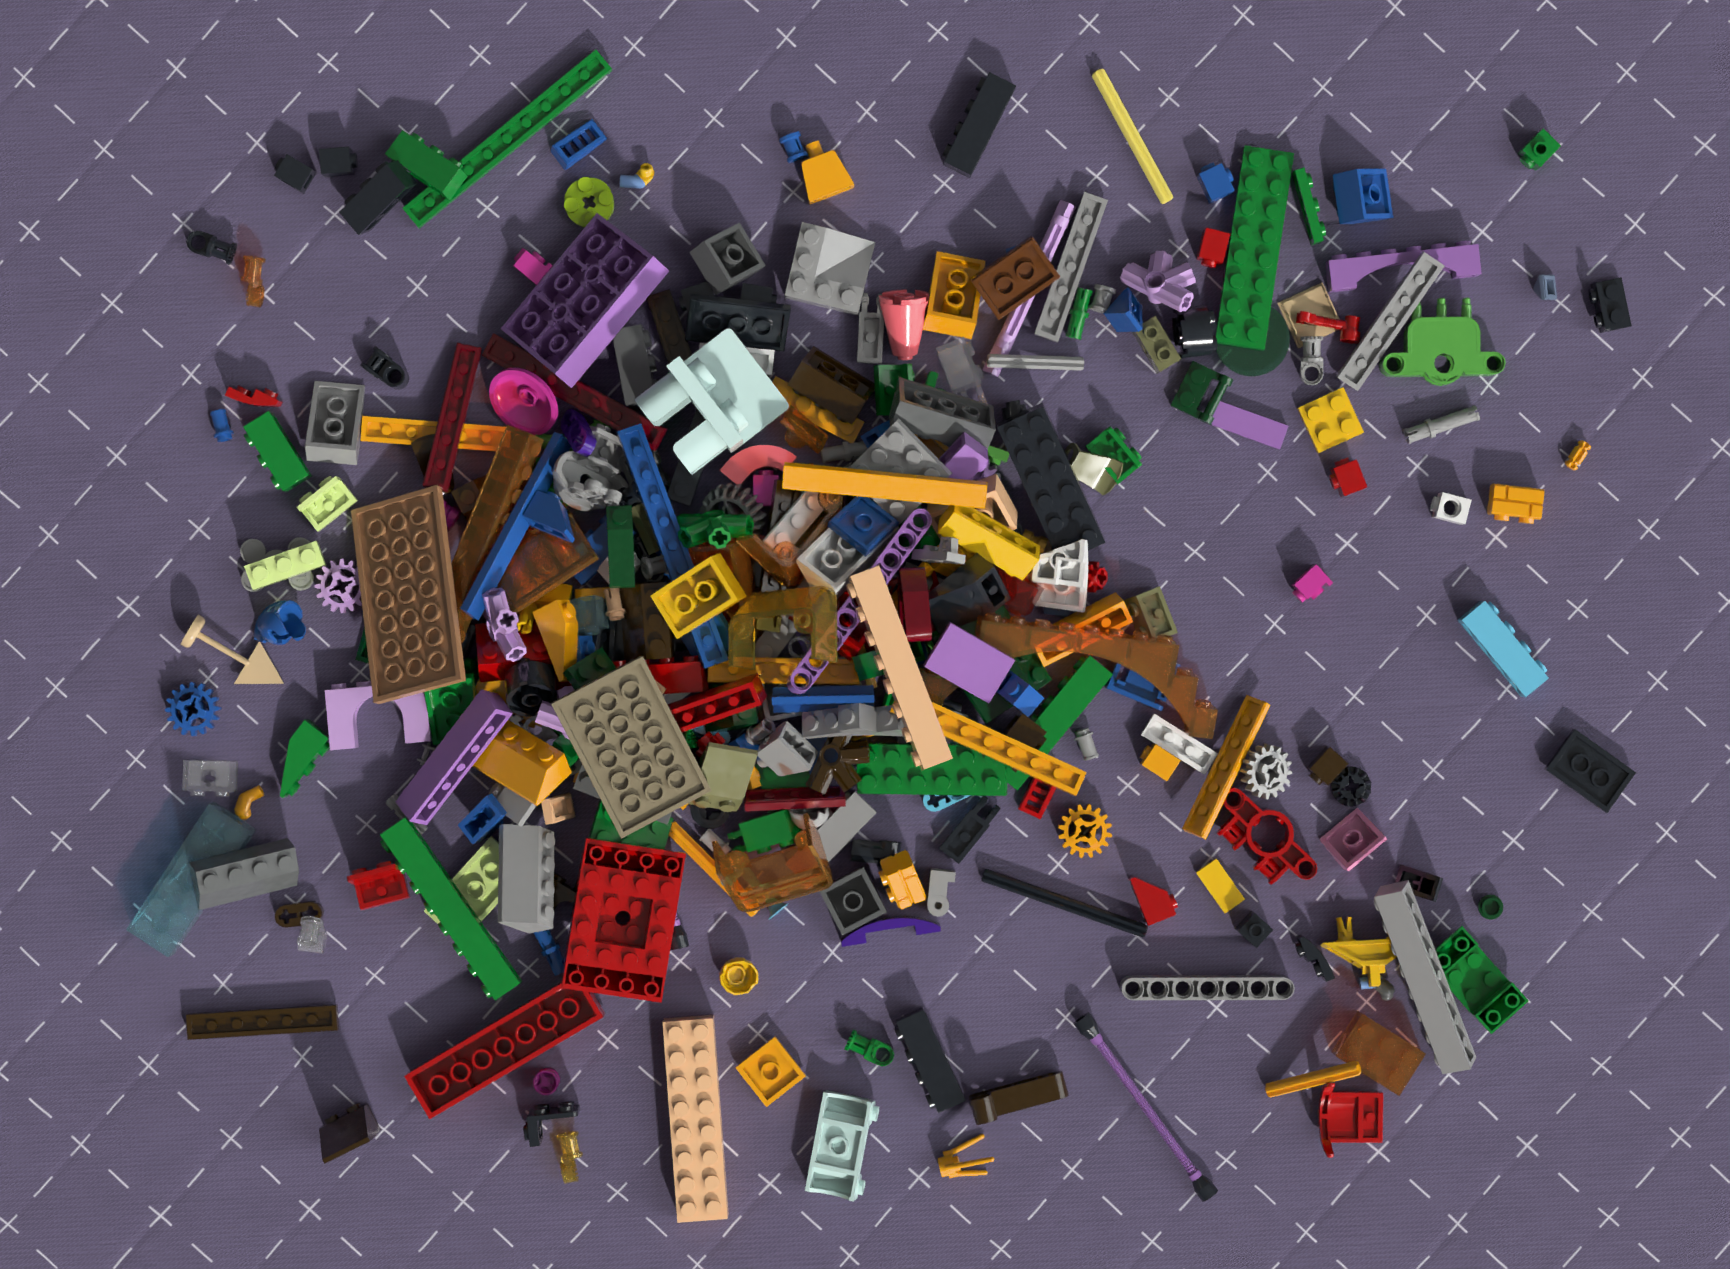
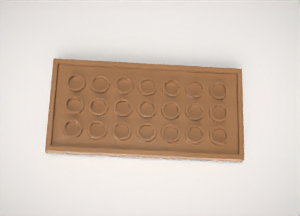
M438 485L351 510L373 703L382 704L466 681L441 487Z

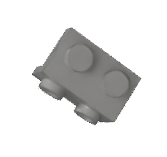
M604 425L590 426L597 439L595 449L590 456L607 459L608 463L618 469V474H620L622 466L618 458L625 455L618 436L611 434V429Z

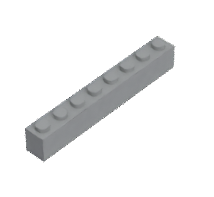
M1409 880L1380 886L1374 896V905L1382 916L1384 931L1389 934L1392 952L1399 960L1400 973L1403 978H1406L1409 986V996L1416 1004L1417 1017L1420 1022H1423L1426 1030V1040L1431 1044L1434 1051V1061L1440 1067L1442 1074L1470 1070L1476 1055Z

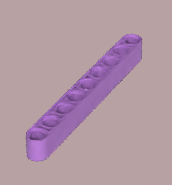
M925 509L914 510L869 568L879 566L886 585L929 529L932 523L930 513ZM913 517H920L924 522V527L915 526ZM900 536L906 537L909 540V547H902L898 542V538ZM885 556H890L894 559V567H888L884 564ZM850 595L788 677L787 687L791 693L796 695L803 694L813 685L859 623L855 610L858 606L855 604L854 598L851 599ZM840 616H847L850 619L851 625L849 627L842 626L839 622ZM827 635L832 636L836 641L835 647L827 646L824 642V637ZM812 655L817 656L821 661V666L813 667L809 662V657ZM802 676L806 681V686L803 688L796 686L794 677Z

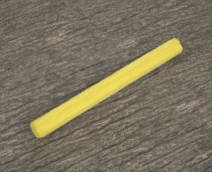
M1103 68L1095 71L1092 74V78L1160 203L1165 204L1173 199V195L1107 73Z

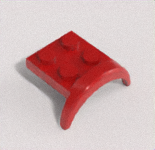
M1335 1083L1325 1084L1320 1094L1318 1110L1319 1137L1325 1155L1328 1158L1334 1157L1331 1143H1383V1092L1333 1091Z

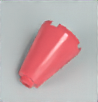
M891 290L883 292L882 296L879 295V303L892 354L898 356V360H912L913 356L918 354L929 302V294L925 291L915 290L914 295L907 293V290Z

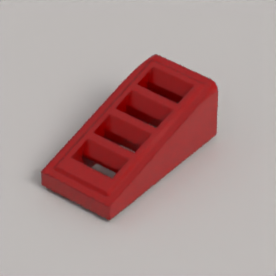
M1032 777L1018 809L1041 819L1056 787ZM1037 782L1043 783L1049 786V789L1047 790L1036 784ZM1035 791L1039 794H1042L1045 796V798L1042 799L1038 796H1035L1032 794V792ZM1028 800L1040 804V808L1028 804Z

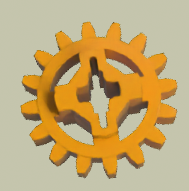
M1077 804V811L1075 812L1069 808V817L1061 816L1065 821L1064 825H1058V828L1063 830V833L1059 834L1058 838L1066 840L1062 844L1063 848L1070 846L1069 853L1073 855L1078 851L1079 858H1082L1084 853H1087L1092 858L1094 850L1101 854L1100 846L1108 847L1109 845L1105 838L1112 837V834L1107 832V829L1112 827V824L1104 822L1108 817L1107 814L1100 816L1101 809L1097 807L1092 811L1091 804H1087L1086 809ZM1089 814L1095 818L1087 821L1082 820L1079 815ZM1072 821L1075 827L1074 832L1069 836L1068 828ZM1081 825L1085 827L1091 826L1088 837L1085 835L1078 836L1081 832ZM1101 826V836L1097 840L1095 838L1096 829ZM1080 841L1087 842L1090 845V847L1084 848L1076 846L1075 844Z

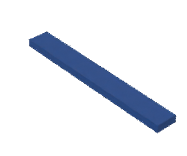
M553 433L460 607L461 610L473 619L479 621L485 610L482 594L489 589L497 587L530 525L523 517L528 505L537 490L547 493L553 482L552 471L556 459L563 453L569 452L571 448L568 440L562 434Z

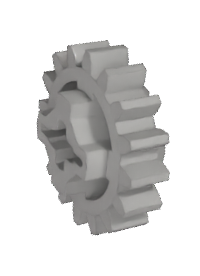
M1264 744L1263 747L1257 745L1255 748L1256 752H1248L1249 760L1243 759L1246 768L1240 769V772L1245 773V777L1241 779V782L1248 783L1245 790L1252 792L1251 795L1264 799H1269V796L1276 798L1277 791H1285L1283 784L1290 783L1287 775L1292 774V771L1288 770L1287 767L1292 762L1285 760L1288 754L1282 752L1280 747Z

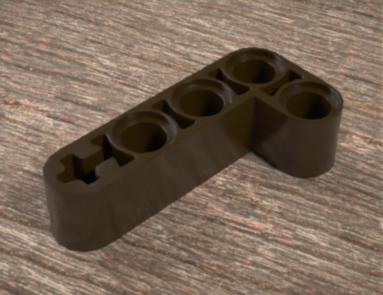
M1055 1071L977 1092L968 1097L976 1125H981L997 1120V1116L1063 1099L1069 1096L1063 1071Z

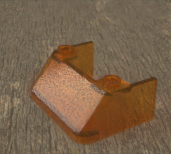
M818 492V503L824 510L795 545L784 541L778 543L771 550L756 534L738 537L736 542L781 585H797L804 575L797 565L796 559L829 528L828 522L845 507L841 494Z
M808 813L803 814L805 829L795 836L796 846L750 859L745 852L739 850L725 854L717 841L712 842L716 874L738 910L752 912L825 890L832 885V873L821 837Z

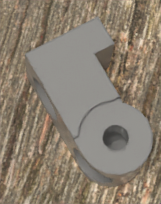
M930 868L927 907L933 916H943L949 909V901L946 897L948 882H955V870Z

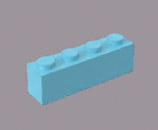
M1478 602L1460 617L1458 622L1521 697H1527L1549 678L1545 674L1547 671L1546 667L1538 659L1534 661L1529 655L1531 649L1524 641L1521 640L1519 642L1513 635L1515 630L1507 621H1501L1497 616L1499 614L1498 609L1491 602Z

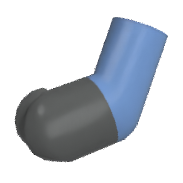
M1380 975L1381 985L1378 987H1369L1368 976L1359 977L1360 990L1374 988L1380 993L1381 999L1388 1001L1393 998L1394 986L1383 976Z

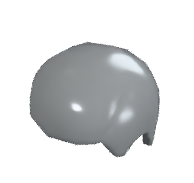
M828 807L789 809L793 823L802 830H811L821 826L829 816Z

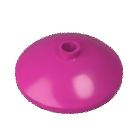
M507 368L500 371L493 378L489 388L490 401L496 414L506 425L513 427V430L522 434L541 435L555 424L558 417L557 401L550 387L539 376L525 369Z

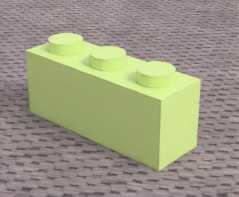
M314 541L245 565L244 567L252 590H257L326 566V562L318 541Z

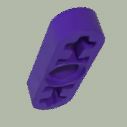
M573 409L567 410L561 419L560 427L573 451L588 457L594 451L597 439L583 414Z

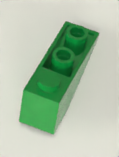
M309 719L303 721L289 740L280 797L282 798L288 795L292 797L301 786L298 783L303 775L309 776L316 767V764L313 763L319 755L323 757L330 749L329 735Z

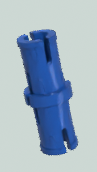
M550 930L534 932L542 949L541 954L549 962L554 976L563 973L564 959L559 950L561 947L559 943L556 944Z

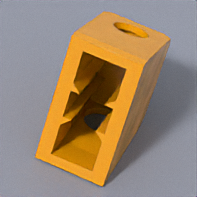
M819 141L805 146L810 159L801 162L810 205L854 188L851 177L834 150L824 153Z

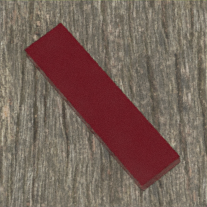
M829 786L826 794L810 787L746 790L744 796L745 811L846 806L845 792H843L840 786Z

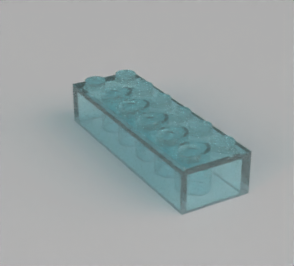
M216 802L209 803L126 930L166 957L174 955L204 910H198L189 862L244 849L256 829Z

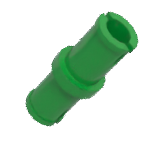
M1077 287L1073 309L1069 311L1071 318L1066 337L1081 340L1085 319L1089 317L1087 311L1091 294L1093 293L1092 290Z

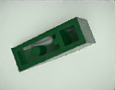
M632 505L606 506L610 588L635 587Z

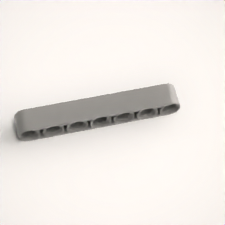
M1129 975L1120 982V991L1129 1000H1286L1292 997L1295 990L1293 982L1284 975ZM1131 981L1138 983V990L1134 994H1128L1125 991L1127 983ZM1156 981L1162 982L1163 990L1158 994H1153L1150 990L1152 983ZM1181 981L1188 983V990L1183 994H1179L1175 990L1177 983ZM1206 981L1213 983V989L1208 994L1202 993L1200 989L1202 983ZM1236 981L1238 983L1237 991L1232 994L1227 993L1225 989L1227 983ZM1261 981L1263 984L1262 991L1257 994L1252 993V983ZM1286 981L1288 984L1286 992L1277 993V983Z

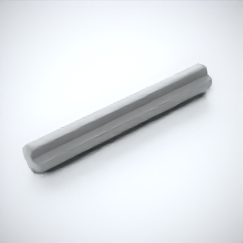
M988 354L986 359L987 367L1080 371L1084 368V358Z

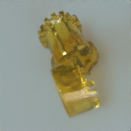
M578 1131L568 1132V1135L565 1132L556 1136V1139L560 1141L563 1154L561 1156L560 1168L564 1184L579 1180L577 1179L579 1177L576 1176L578 1172L575 1173L577 1166L574 1160L583 1156V1152L579 1150Z

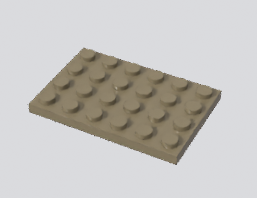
M642 655L551 702L560 723L621 839L711 791Z

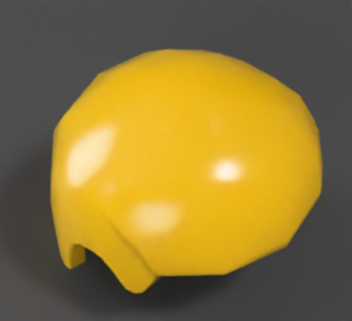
M734 957L722 966L719 972L720 984L726 992L731 994H747L758 984V971L751 961L743 957Z

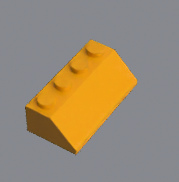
M509 720L472 766L536 806L572 773L563 752Z

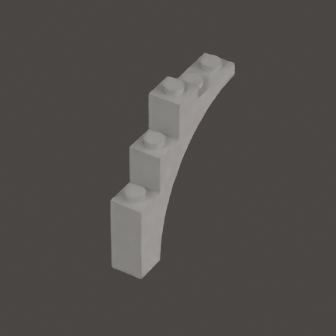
M862 703L838 705V708L803 712L802 738L812 739L860 735L903 736L901 728H904V724L901 718L897 719L895 714L889 712L892 705L873 707ZM955 712V713H958V714H960V715H962V716L968 718V715H966V714H962V713H959V712ZM945 737L946 742H954L953 740H950Z

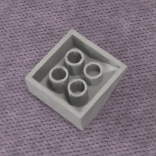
M802 222L785 298L858 316L875 242L826 227Z

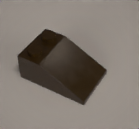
M356 1103L346 1109V1114L338 1117L336 1113L323 1120L325 1124L319 1128L324 1164L370 1142L381 1130L368 1103L363 1106L360 1103Z

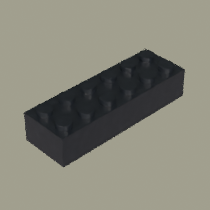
M1043 402L998 422L997 429L1053 550L1081 539H1087L1088 550L1104 544V535Z

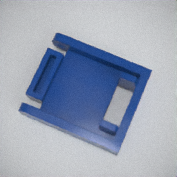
M1125 642L1113 669V675L1109 679L1106 688L1162 711L1163 706L1154 703L1155 699L1166 702L1177 674L1168 671V668L1171 666L1179 670L1181 665ZM1127 656L1134 660L1125 682L1116 678L1124 658Z

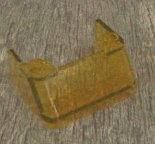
M825 586L755 592L749 595L729 622V666L755 670V619L793 616L794 627L798 632L811 634L812 659L836 663L837 595L835 591Z

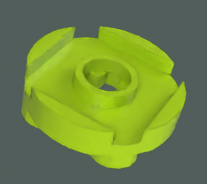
M582 177L572 183L567 189L564 197V208L569 218L576 225L585 228L597 213L607 221L610 219L614 211V197L608 185L600 179ZM593 196V202L596 206L585 209L583 199Z

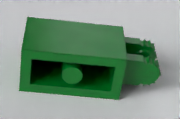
M789 809L775 811L739 823L740 830L727 834L728 839L732 840L743 836L745 845L735 846L732 849L733 854L755 850L757 854L765 853L772 850V845L778 843L780 848L794 843L793 839L801 835L799 828L790 817Z

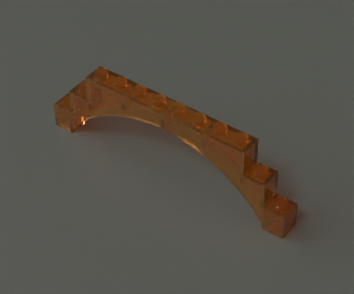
M987 612L985 616L978 615L975 636L1012 658L1052 651L1079 652L1102 657L1127 667L1148 680L1165 695L1183 721V731L1188 736L1213 739L1218 710L1211 704V701L1196 699L1195 702L1199 677L1192 672V669L1177 667V670H1175L1179 644L1173 640L1172 636L1159 634L1157 638L1148 637L1147 633L1134 631L1133 635L1124 634L1123 630L1109 628V632L1099 631V627L1085 625L1084 629L1075 628V624L1068 622L1052 625L1050 621L1044 619H1035V622L1025 621L1026 618L1020 616H1011L1010 619L1001 618L1000 614ZM919 668L931 702L943 706L944 699L959 686L927 668Z

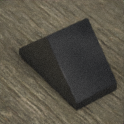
M1400 865L1395 883L1409 880L1415 896L1436 902L1443 878Z

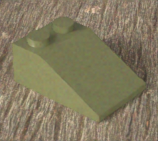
M709 742L698 761V765L711 791L688 804L696 805L699 808L710 807L724 812H737L744 800L758 750Z

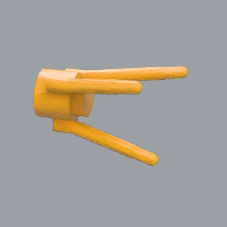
M980 1134L951 1150L943 1151L944 1157L938 1158L941 1176L953 1178L958 1176L987 1175L988 1172L986 1170H960L964 1167L993 1162L994 1157L960 1162L958 1156L953 1157L957 1152L983 1139L984 1134Z

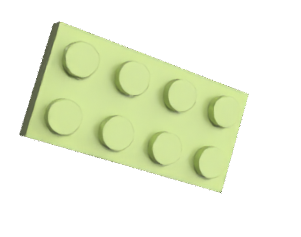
M492 836L452 879L481 922L498 904L499 842ZM427 909L424 910L437 924L440 922L435 914L431 915Z

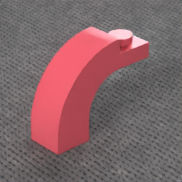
M757 445L736 453L725 463L720 471L736 485H742L753 472L761 468H776L783 472L784 462L794 463L797 456L777 446Z

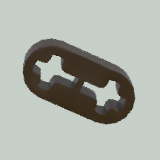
M316 901L286 904L276 910L275 920L279 926L285 928L312 925L322 919L324 910L321 904ZM309 906H312L313 910H318L314 920H311L309 915L302 916L301 912L309 910ZM285 909L288 910V913H297V917L289 919V923H286V919H281V914L285 913Z

